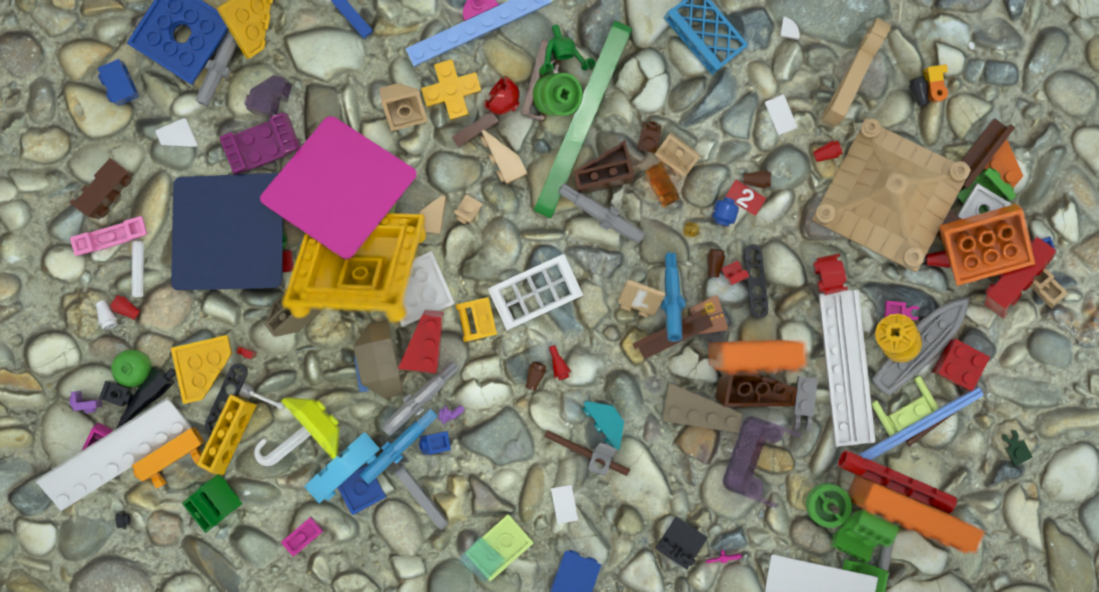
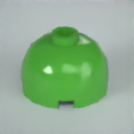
M136 349L125 350L119 353L113 359L111 365V374L114 380L125 387H139L152 371V363L149 357Z

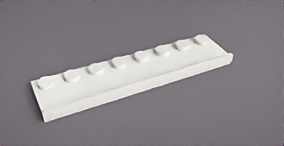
M859 290L844 291L825 296L824 293L818 294L834 444L836 447L875 443Z
M167 397L44 474L35 483L43 489L62 511L126 471L136 462L189 430L192 426L180 410L174 406L171 399Z

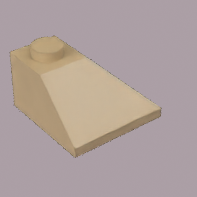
M398 83L379 88L381 102L391 131L428 122L418 89Z

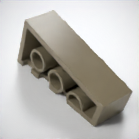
M667 382L661 420L740 433L743 414Z

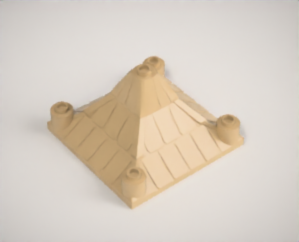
M865 119L817 208L812 221L916 273L939 231V226L943 224L971 169L965 162L959 161L955 163L880 126L876 119Z

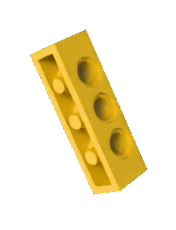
M230 394L197 463L199 467L210 473L225 474L257 406L256 404Z

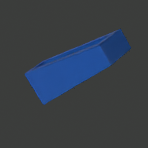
M331 0L364 39L373 33V30L347 0Z

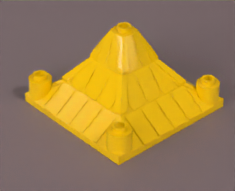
M387 213L353 257L349 259L340 257L305 233L283 300L284 307L290 308L292 315L297 318L309 314L311 308H343L385 311L388 320L392 322L403 320L407 315L403 301L418 244L427 237L424 227V214Z

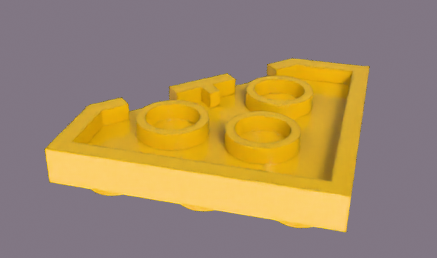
M228 0L216 8L246 59H250L265 48L266 41L264 39L269 26V12L273 0Z
M229 335L171 348L183 404L204 400L233 354Z

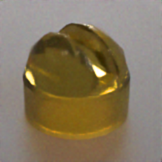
M688 221L684 226L683 233L685 236L694 238L699 235L698 230H700L698 224Z

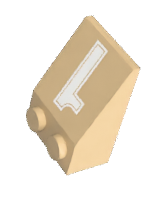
M626 280L617 303L621 304L620 308L631 312V309L639 311L638 315L649 318L650 315H655L665 293L631 280Z

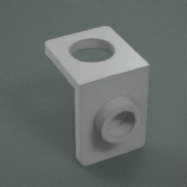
M598 443L593 451L588 470L605 476L611 458L617 449L608 444ZM596 459H602L605 462L603 469L595 467L594 461Z

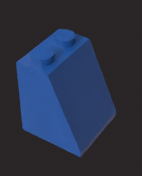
M565 550L548 592H592L602 564L597 563L598 561L594 558L579 556L580 554L576 551Z

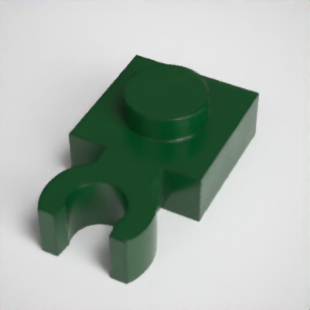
M1012 429L1010 430L1012 433L1011 439H1008L1006 434L1001 436L1003 441L1009 444L1005 450L1012 464L1017 466L1033 457L1025 441H1018V432Z

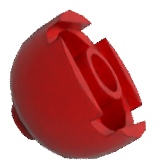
M504 76V79L501 78L490 90L489 95H491L489 101L485 99L483 106L497 115L515 111L520 104L518 101L520 96L518 86L509 77Z

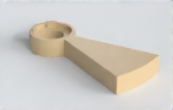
M878 17L872 22L858 47L856 56L820 121L835 127L845 118L873 57L887 34L891 31V24Z

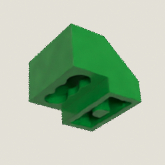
M217 474L190 495L182 505L206 534L240 507L242 502L238 495L230 489L227 481Z

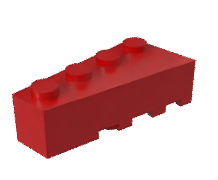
M1036 237L1034 241L1030 240L1035 264L1001 273L998 277L1000 280L996 284L992 283L986 290L985 306L1003 319L1008 314V307L1010 305L1015 306L1022 295L1021 292L1029 289L1035 280L1034 277H1038L1055 257L1057 250L1039 237Z

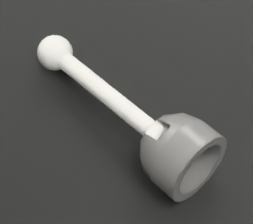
M244 382L239 392V397L243 399L256 397L277 406L279 410L284 409L285 405L282 402L277 403L254 393L253 386Z

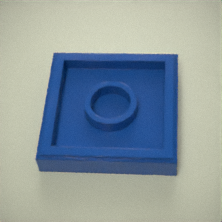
M368 464L357 469L337 487L352 515L387 497L377 477L370 484H367L359 475L369 466Z

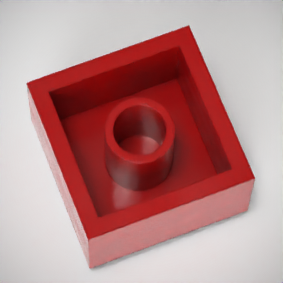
M952 339L944 348L932 373L964 390L973 391L990 357L957 339Z

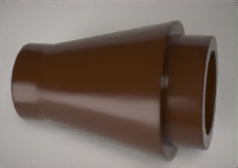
M764 170L744 173V184L763 189L771 187V172Z
M709 249V253H707L708 276L719 277L726 258L724 250Z
M532 361L528 367L525 386L527 389L536 391L547 372L546 365Z

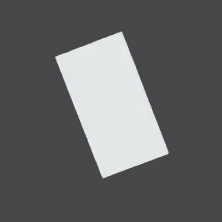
M771 555L765 592H876L878 577Z

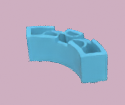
M364 432L304 487L318 503H321L324 499L329 501L336 494L334 490L365 462L369 465L377 458L375 453L380 448Z

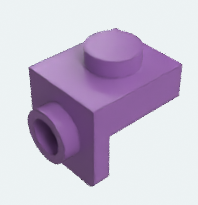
M81 391L71 392L69 402L70 406L73 407V411L84 410V413L96 412V408L102 407V400L83 402Z

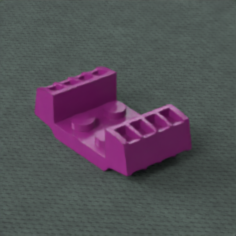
M287 113L269 117L270 121L237 134L230 132L219 137L233 175H238L284 158L301 148Z

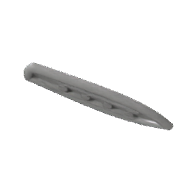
M964 297L948 302L924 317L916 325L922 337V347L919 354L914 359L902 363L887 358L872 378L875 386L881 392L890 396L927 366L957 333L966 315L970 298Z

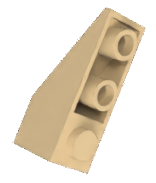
M483 130V136L480 138L484 147H489L491 151L489 157L492 164L498 165L500 171L497 174L501 182L505 181L508 185L527 176L520 157Z

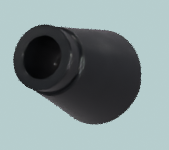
M924 76L909 80V88L918 106L928 104V80H925Z

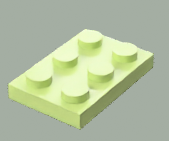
M508 513L466 550L465 553L491 582L534 542Z

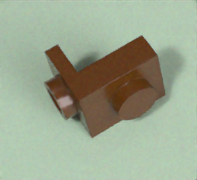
M654 121L643 122L637 149L656 153L662 126Z

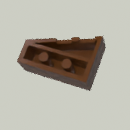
M625 140L613 149L604 152L603 155L595 160L593 159L573 171L576 188L579 193L587 194L634 182V172Z
M109 158L94 175L95 179L90 186L84 185L81 189L83 191L81 196L77 200L72 198L69 203L87 217L95 219L104 218L108 214L111 204L120 198L122 189L132 182L131 177L134 173L118 161Z

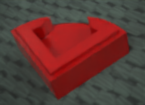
M238 346L237 354L248 359L255 358L257 353L242 346Z

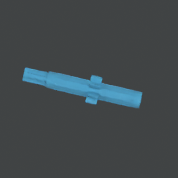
M668 252L665 256V296L661 302V309H665L668 340L679 341L682 339L681 312L686 307L685 299H682V295H680L676 253L671 254V252Z
M430 408L392 444L387 441L381 447L384 451L359 474L367 484H370L393 461L397 464L404 458L401 453L438 417Z

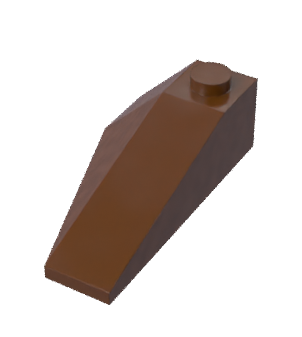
M738 370V373H725L718 379L715 397L724 407L794 406L798 389L754 372Z

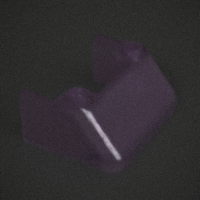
M754 416L746 418L742 424L723 477L724 487L729 491L768 506L779 507L780 503L762 497L764 485L761 480L752 477L765 441L777 443L781 441L785 432L803 438L804 434Z

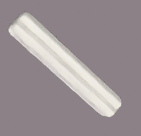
M142 241L132 242V297H143L144 243Z

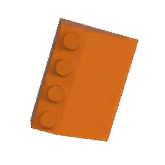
M1017 204L939 226L942 242L957 286L1035 264L1023 209Z

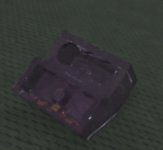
M276 75L269 77L252 88L249 95H246V109L254 115L267 118L278 114L280 101L288 103L292 84L285 77Z

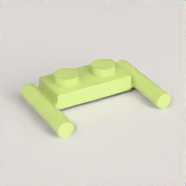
M920 375L913 379L923 396L886 416L878 400L871 403L889 437L939 409Z

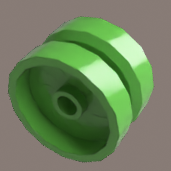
M550 73L543 75L537 80L532 96L535 106L543 114L566 116L578 109L582 102L583 93L577 78L571 74Z

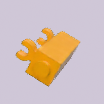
M196 427L190 428L133 464V473L142 482L151 478L156 489L166 484V481L159 472L189 453L197 464L202 455L198 447L206 442Z

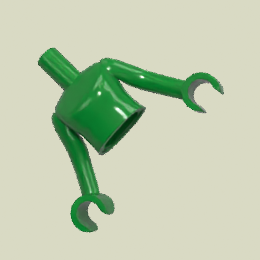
M558 24L551 27L555 38L550 39L547 44L544 64L539 68L540 74H544L546 70L548 74L553 71L554 66L550 62L552 50L555 53L556 60H567L575 56L582 64V70L586 71L588 67L592 70L595 67L596 62L592 58L585 60L577 51L571 38L562 36Z

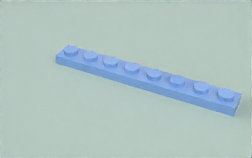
M507 1L406 48V51L413 66L416 67L552 4V1Z

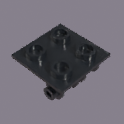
M676 516L655 549L685 569H688L689 566L694 564V558L708 537Z

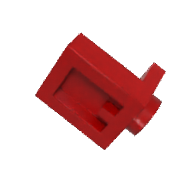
M735 261L721 269L729 286L749 277L747 270L742 269L739 261Z

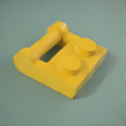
M489 297L455 305L456 311H459L464 342L497 335ZM471 307L476 334L471 333L466 308Z

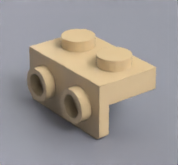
M672 133L668 135L654 154L660 163L669 165L676 175H682L683 177H686L701 157L698 152Z

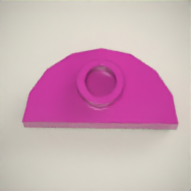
M467 0L463 8L464 21L497 7L499 4L496 0Z

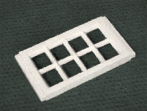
M564 254L488 288L506 330L583 296ZM557 265L563 278L551 282L546 269ZM542 271L547 285L536 289L531 276ZM527 278L532 292L521 296L516 283ZM565 281L570 294L559 299L554 285ZM512 285L517 299L506 303L500 290ZM550 288L555 301L544 306L539 292ZM535 295L540 308L529 313L523 300ZM519 302L525 315L514 320L508 307Z

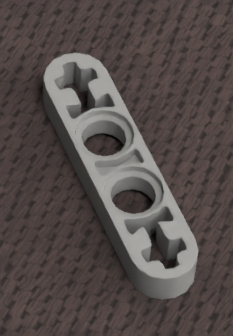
M402 465L395 471L396 475L437 527L442 530L449 524L448 520L407 468Z

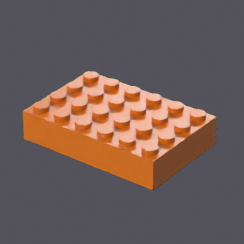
M805 341L708 343V365L726 373H738V370L759 372V369L764 371H780V369L798 371L800 366H806Z
M855 475L848 491L849 497L852 498L851 502L864 510L877 514L891 522H896L907 529H913L919 534L935 539L944 545H950L965 554H968L969 551L976 554L985 531L858 475Z

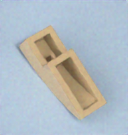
M1045 268L1038 277H1034L1035 280L1030 287L1052 309L1066 297L1068 292L1054 280L1055 276Z

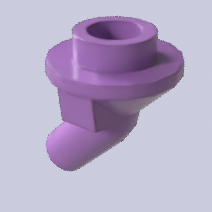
M444 405L443 409L439 410L438 420L442 421V425H444L449 420H453L462 414L465 409L460 405L451 412Z

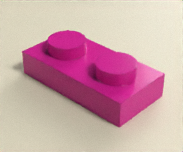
M311 516L281 543L294 557L320 535L323 529Z

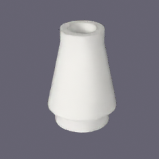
M107 301L97 302L95 306L99 326L103 330L116 327L118 325V318L109 308Z

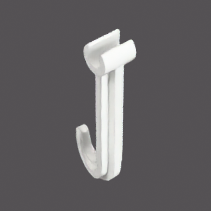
M303 426L267 456L261 455L260 452L261 448L267 443V439H263L255 447V458L261 465L272 466L310 437L311 434Z

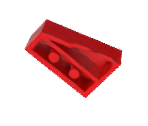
M424 311L398 369L437 373L444 312Z

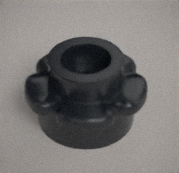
M125 511L116 513L115 521L117 528L125 530L127 525H130L129 513L126 514Z

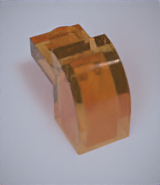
M662 162L651 166L645 171L646 180L663 208L680 199L677 189L670 180Z

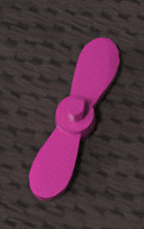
M721 550L719 557L707 559L706 563L718 561L727 563L728 560L742 558V554L727 555L724 550Z

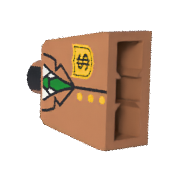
M718 295L711 296L688 308L689 315L705 309L713 324L712 327L698 334L729 330Z

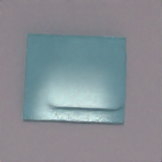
M480 536L459 558L484 583L505 561Z

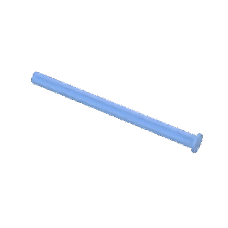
M979 387L974 388L973 391L965 393L859 455L873 460L983 397L982 390Z

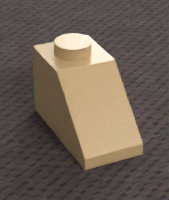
M441 195L420 211L419 214H424L425 216L424 227L426 233L441 235L447 200L446 196Z

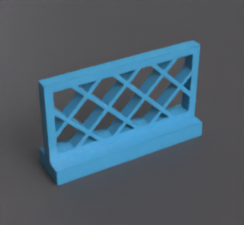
M683 0L674 8H671L664 16L665 21L712 76L748 46L747 42L711 0H703V6L693 5V0ZM681 7L689 8V17L681 16L677 10ZM692 10H702V19L692 18ZM706 10L714 12L715 20L705 19ZM692 22L702 23L701 32L692 29ZM705 23L715 24L714 33L704 32ZM718 25H725L728 29L727 35L717 34ZM704 36L714 37L713 46H707L704 43ZM717 38L727 39V47H717ZM730 39L737 40L741 47L738 49L730 48ZM716 51L726 52V59L723 62H720L716 57Z

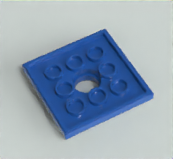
M154 0L127 41V44L193 86L229 29L219 12L202 0ZM181 25H186L191 30V36L184 43H179L174 38L175 29Z

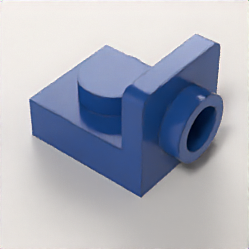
M448 431L420 436L419 448L423 455L451 450Z

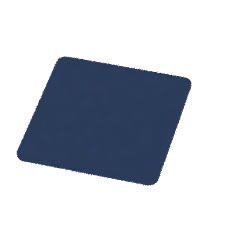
M278 173L189 176L175 179L173 183L171 285L173 289L178 291L277 288L281 285L283 217L263 205L260 201L261 194L276 178Z

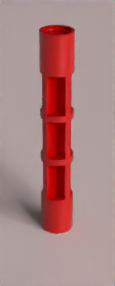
M844 450L839 457V468L947 514L952 513L956 507L957 498L867 458H863L853 452Z

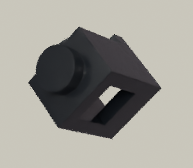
M107 380L103 385L99 399L121 407L126 406L132 399L133 393L131 391L133 388L122 386L113 380ZM115 391L118 392L117 398L114 397Z

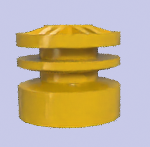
M889 315L883 318L877 325L875 331L876 341L890 360L899 363L908 362L914 359L921 351L922 337L912 319L906 315Z

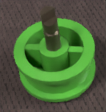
M821 483L813 487L808 493L806 510L809 516L819 525L834 528L844 524L849 518L852 511V502L844 489L832 483Z

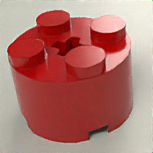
M840 253L816 258V262L813 263L814 273L819 274L820 281L817 282L819 293H824V296L848 291V286L844 287L843 285L847 282L843 262L837 259L840 257Z

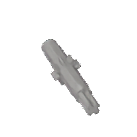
M230 31L227 32L214 60H208L205 66L208 73L195 100L204 106H209L223 77L227 79L231 71L228 68V64L236 50L237 42Z
M563 183L558 193L599 220L600 227L606 231L608 228H612L636 244L640 243L645 232L620 217L618 209L613 206L606 208L567 184Z
M451 362L439 374L434 375L413 396L408 394L402 399L405 404L380 427L391 436L414 413L419 416L424 411L422 406L446 384V381L459 368Z

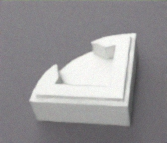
M783 17L779 37L799 40L800 34L797 25L791 19Z

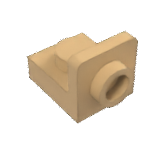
M466 194L457 210L454 211V214L457 215L455 219L463 224H466V222L471 224L483 204Z

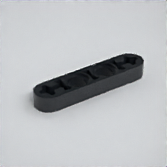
M752 244L744 250L745 270L749 274L746 280L750 312L753 317L760 319L768 314L769 309L762 250L758 245ZM751 248L758 252L754 258L755 261L759 260V264L749 265L748 261H752V256L748 255ZM754 266L760 269V275L756 278L750 275V269ZM756 285L762 288V294L758 297L752 294V288ZM763 298L764 302H760V307L764 308V311L759 316L758 312L754 311L758 305L757 302L753 303V299Z
M234 364L229 369L205 422V428L208 432L212 433L213 425L210 422L215 421L217 418L214 413L221 415V412L218 410V404L221 401L226 403L230 396L226 392L227 385L233 384L236 388L233 395H239L248 376V368L244 364ZM241 367L243 375H239L236 379L240 383L230 381V378L235 379L237 373L234 370Z

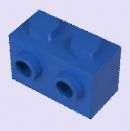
M117 59L98 68L100 73L98 78L102 85L106 86L108 91L106 96L111 103L113 102L121 106L140 97L125 62Z

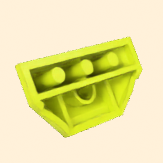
M284 398L281 402L332 459L337 457L339 454L340 427L337 425L339 421L332 414L328 415L325 411V405L320 400Z

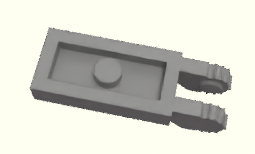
M797 376L796 388L798 390L793 414H795L794 430H798L800 427V415H805L806 431H811L818 378Z

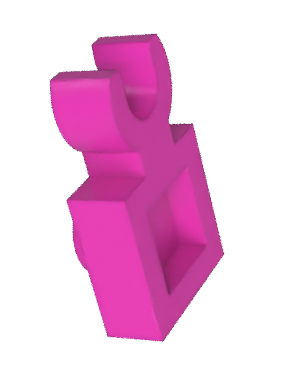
M885 301L884 318L892 314H902L912 320H918V317L911 315V311L913 309L918 310L919 307L909 306L906 308V302Z

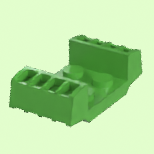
M864 509L861 511L857 510L833 534L830 546L855 557V559L861 560L863 563H867L870 561L876 545L881 544L888 548L895 541L899 526L882 520V518H878Z

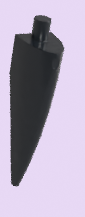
M158 366L154 367L133 395L120 418L117 428L132 420L149 404L166 393L175 383L172 378L176 371L173 368H170L166 373Z

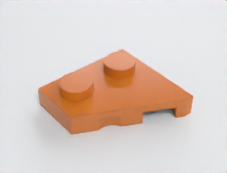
M1006 139L984 169L991 168L997 170L1001 175L1000 178L1014 188L1023 177V174Z

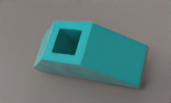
M585 400L583 402L585 407L582 408L588 418L590 416L594 418L596 422L593 425L599 433L604 432L607 437L605 442L619 450L624 421L613 405Z

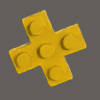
M452 59L434 64L439 83L421 88L426 107L445 102L450 120L469 115L464 97L482 92L476 72L457 77Z

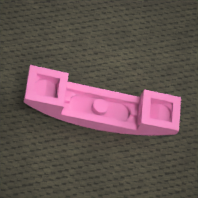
M139 216L114 226L70 237L75 256L124 244L146 236L148 233L143 216Z

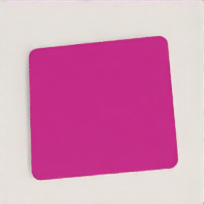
M329 116L322 121L260 196V201L263 205L340 257L349 259L353 257L415 180L417 173L410 165L337 118Z

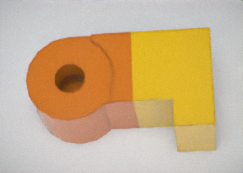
M947 64L925 68L923 72L925 80H928L929 100L933 103L943 101L948 96V90L944 86L943 74L948 72Z

